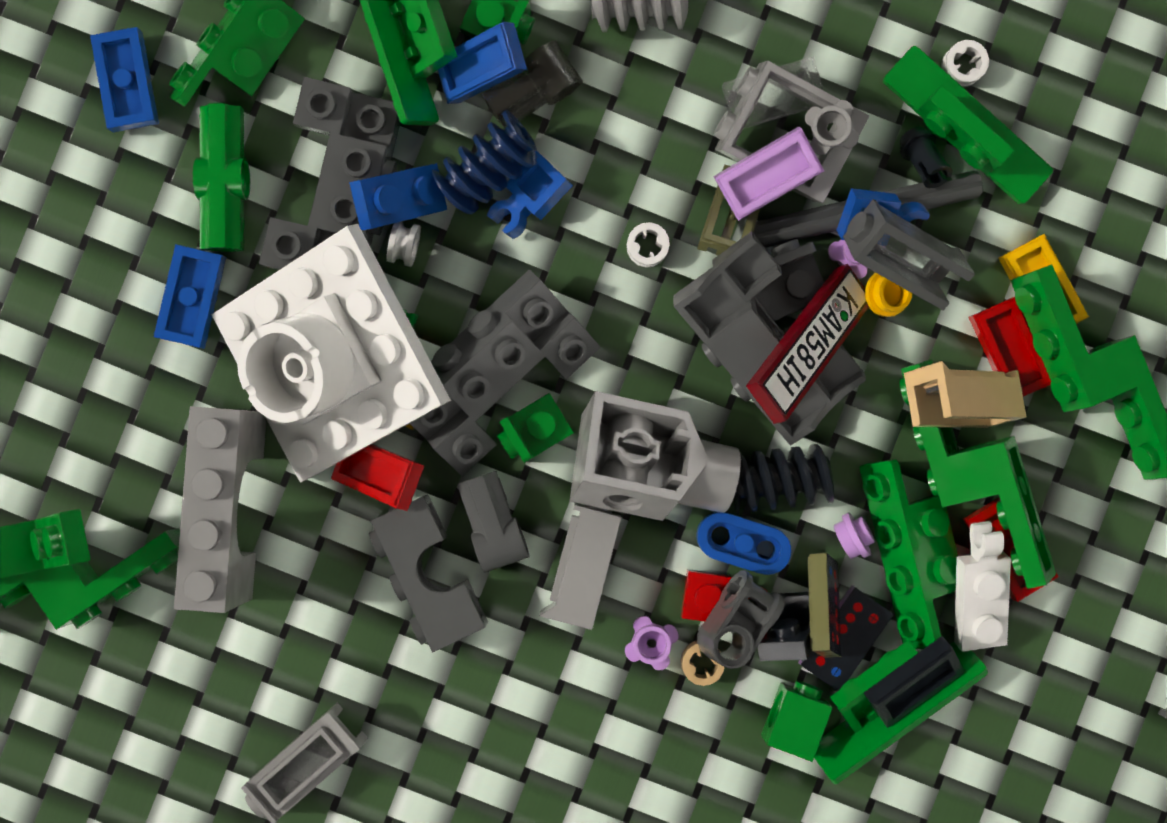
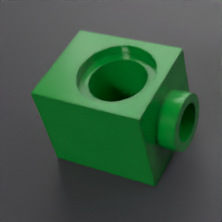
M796 680L794 687L781 682L761 734L765 743L773 748L813 762L833 708L826 699L821 697L823 690Z

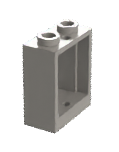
M770 61L759 63L756 69L750 66L737 88L736 93L742 95L734 113L727 110L715 130L714 137L720 139L715 150L737 162L752 154L736 145V142L767 82L813 107L817 106L821 109L826 106H834L840 99ZM853 107L854 111L851 116L852 126L860 135L869 115ZM833 123L829 132L836 131V124ZM840 146L830 149L825 155L817 154L816 156L824 172L799 185L792 191L813 202L824 203L852 148L846 149Z

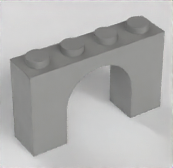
M190 406L174 609L226 613L253 599L256 552H243L239 550L237 540V509L242 478L248 463L251 460L263 459L266 417L258 411Z

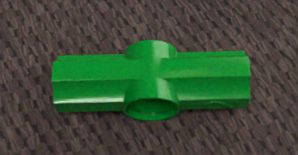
M209 103L208 105L200 106V158H196L193 165V187L196 198L200 200V249L213 252L244 251V200L249 198L251 184L249 164L247 159L244 158V109L241 106L225 103Z

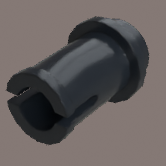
M915 127L908 130L901 137L900 154L905 160L912 162L926 188L939 187L948 181L946 177H951L953 170L935 146L937 138L930 130H925L923 127Z

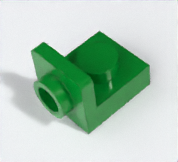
M472 0L460 25V31L474 38L502 22H511L515 25L520 44L525 45L535 23V18L530 16V0H518V2L514 0Z
M548 393L513 415L499 421L504 431L497 436L511 459L519 455L525 463L574 432L553 397Z

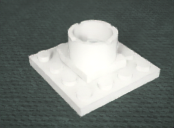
M358 224L346 226L211 314L238 364V376L242 388L248 392V399L255 409L266 417L300 483L451 401Z

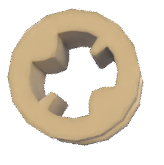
M693 641L682 652L680 660L682 670L688 680L694 684L701 686L711 685L720 679L724 672V666L710 659L715 664L712 671L708 672L705 668V674H696V667L690 659L694 653H697L700 657L701 650L697 641Z

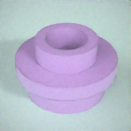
M850 512L842 515L843 521L835 524L834 530L846 554L850 559L859 555L863 558L870 556L869 545L874 543L875 539L865 519L860 517L855 520Z

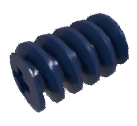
M508 110L502 113L507 126L504 130L493 122L487 125L492 137L490 141H487L479 134H475L472 137L477 148L475 153L463 145L458 148L462 159L460 165L449 157L443 160L448 172L446 176L432 169V175L450 203L466 214H473L479 209L478 201L483 203L489 202L493 198L492 189L503 191L508 186L507 177L517 180L522 175L521 164L527 168H532L537 164L535 153L537 148L534 140L521 122Z

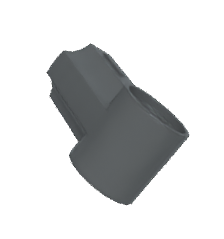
M497 471L457 484L473 529L471 539L483 572L486 573L529 558L530 555L517 518L512 517Z

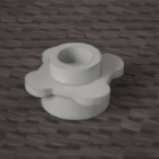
M839 100L834 106H826L822 109L814 106L807 111L805 122L811 126L813 139L810 145L816 154L825 155L830 149L840 146L850 149L857 144L859 133L853 129L851 121L854 109L848 101ZM828 124H836V131L829 132L827 130Z

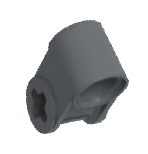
M746 570L739 571L726 584L719 601L699 629L697 643L701 652L721 666L729 669L744 666L751 659L767 631L778 620L783 611L785 599L777 592L770 594L754 583L753 576ZM748 598H750L751 600H753V601L756 603V605H754L753 603H751V602L748 600ZM731 631V646L726 651L719 653L718 643L720 638L725 633Z

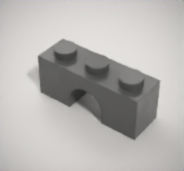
M428 494L411 501L408 511L395 509L371 520L374 530L369 532L370 540L380 558L387 556L395 572L389 576L391 585L401 602L406 599L408 600L415 617L410 618V624L421 645L428 643L433 653L486 627L488 620L468 579L452 587H439L431 583L423 572L422 559L426 550L448 537Z

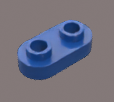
M714 512L704 517L697 528V543L708 557L743 569L771 575L784 569L791 557V545L783 532L726 512ZM716 527H725L728 531V539L722 544L714 543L711 538L712 531ZM762 541H770L773 545V552L767 558H761L757 554V546Z

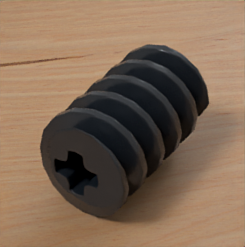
M818 444L809 446L806 457L799 446L791 447L787 460L781 449H772L768 463L761 451H753L750 465H748L743 454L740 453V475L733 498L737 514L739 513L741 500L746 499L752 512H757L761 497L766 498L771 510L777 509L779 495L785 496L791 508L796 507L798 493L804 494L809 505H815L817 491L820 490L823 491L828 503H834V482L830 461Z

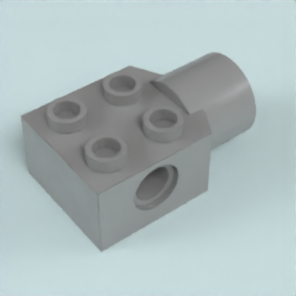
M595 391L581 415L570 502L661 521L665 519L677 504L725 513L733 501L739 481L740 451L737 447L701 440L688 411Z

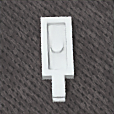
M990 521L971 523V554L957 557L954 643L962 652L1007 645L1011 558L1003 552V533L1001 531L992 532V523Z

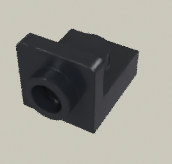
M809 592L778 593L785 599L784 608L778 620L767 631L757 647L760 661L807 660L812 652L810 645Z

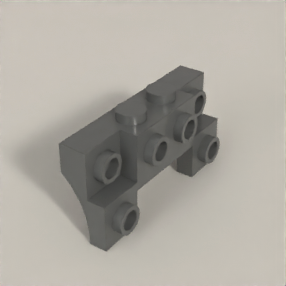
M308 77L303 78L293 124L297 128L328 135L329 139L308 226L270 217L259 261L261 266L280 270L346 226L359 225L349 182L397 172V162L392 161V156L401 122L394 108L393 101L355 93L350 87ZM384 226L362 230L370 247L373 235L380 236Z
M751 231L712 260V268L674 294L673 303L674 308L703 341L701 346L710 362L715 367L723 365L732 376L730 381L737 394L745 402L752 399L791 446L814 431L825 415L843 397L866 381V376L844 346L841 345L788 420L776 424L771 421L746 385L785 335L754 297L772 281L781 276L782 271L781 267Z
M528 270L486 310L477 313L469 322L468 327L451 343L442 346L435 353L431 363L451 401L409 424L463 477L497 445L492 437L476 422L489 408L544 357L567 379L601 347L578 320L566 310L546 285L531 270Z

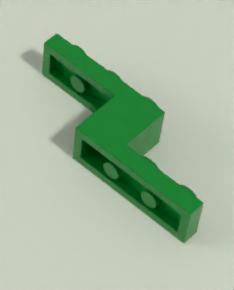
M1052 264L1010 280L1015 291L1016 304L1024 313L1033 336V346L1043 360L1051 380L1052 393L1060 403L1063 413L1089 408L1112 399L1115 407V416L1124 429L1132 449L1133 461L1141 471L1143 479L1167 478V413L1136 336L1133 335L1107 342L1087 351Z
M932 359L901 369L903 378L900 379V390L907 405H909L904 373L933 364ZM913 427L915 441L921 451H926L930 469L927 471V479L930 490L934 496H939L942 508L999 494L1001 501H998L996 505L997 515L1003 529H1009L1014 543V547L1011 548V561L1016 574L1024 577L1027 589L1047 585L1056 575V571L1015 436L959 449L952 427Z
M80 509L0 527V579L91 560Z
M177 528L163 532L99 577L88 561L1 578L0 605L2 604L5 609L10 608L32 594L56 630L70 624H74L76 629H79L102 614L98 606L113 596L115 601L118 602L142 586L138 581L141 576L150 570H153L158 575L177 563L180 529Z

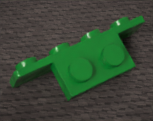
M225 0L223 7L228 11L218 25L211 23L204 30L196 44L201 50L191 65L184 62L177 69L169 84L174 88L169 97L178 104L185 106L211 68L247 95L252 96L305 18L282 0Z
M360 0L364 18L368 24L399 121L403 125H434L439 121V116L426 78L458 57L439 0Z
M912 46L883 78V83L922 117L926 126L933 133L951 143L970 166L981 170L1017 204L1022 205L1026 203L1053 173V168L919 47Z
M896 459L867 463L860 466L863 489L867 498L875 538L878 542L886 575V583L890 591L902 644L908 640L915 649H925L941 637L932 599L956 591L958 553L947 508H942L939 496H929L908 503L900 466Z
M907 640L898 648L885 653L876 664L858 677L848 680L839 691L830 696L845 721L821 738L814 759L833 784L840 783L987 676L988 670L985 664L972 650L962 652L953 641L950 645L965 670L964 674L894 725L887 728L876 714L864 692L918 654Z

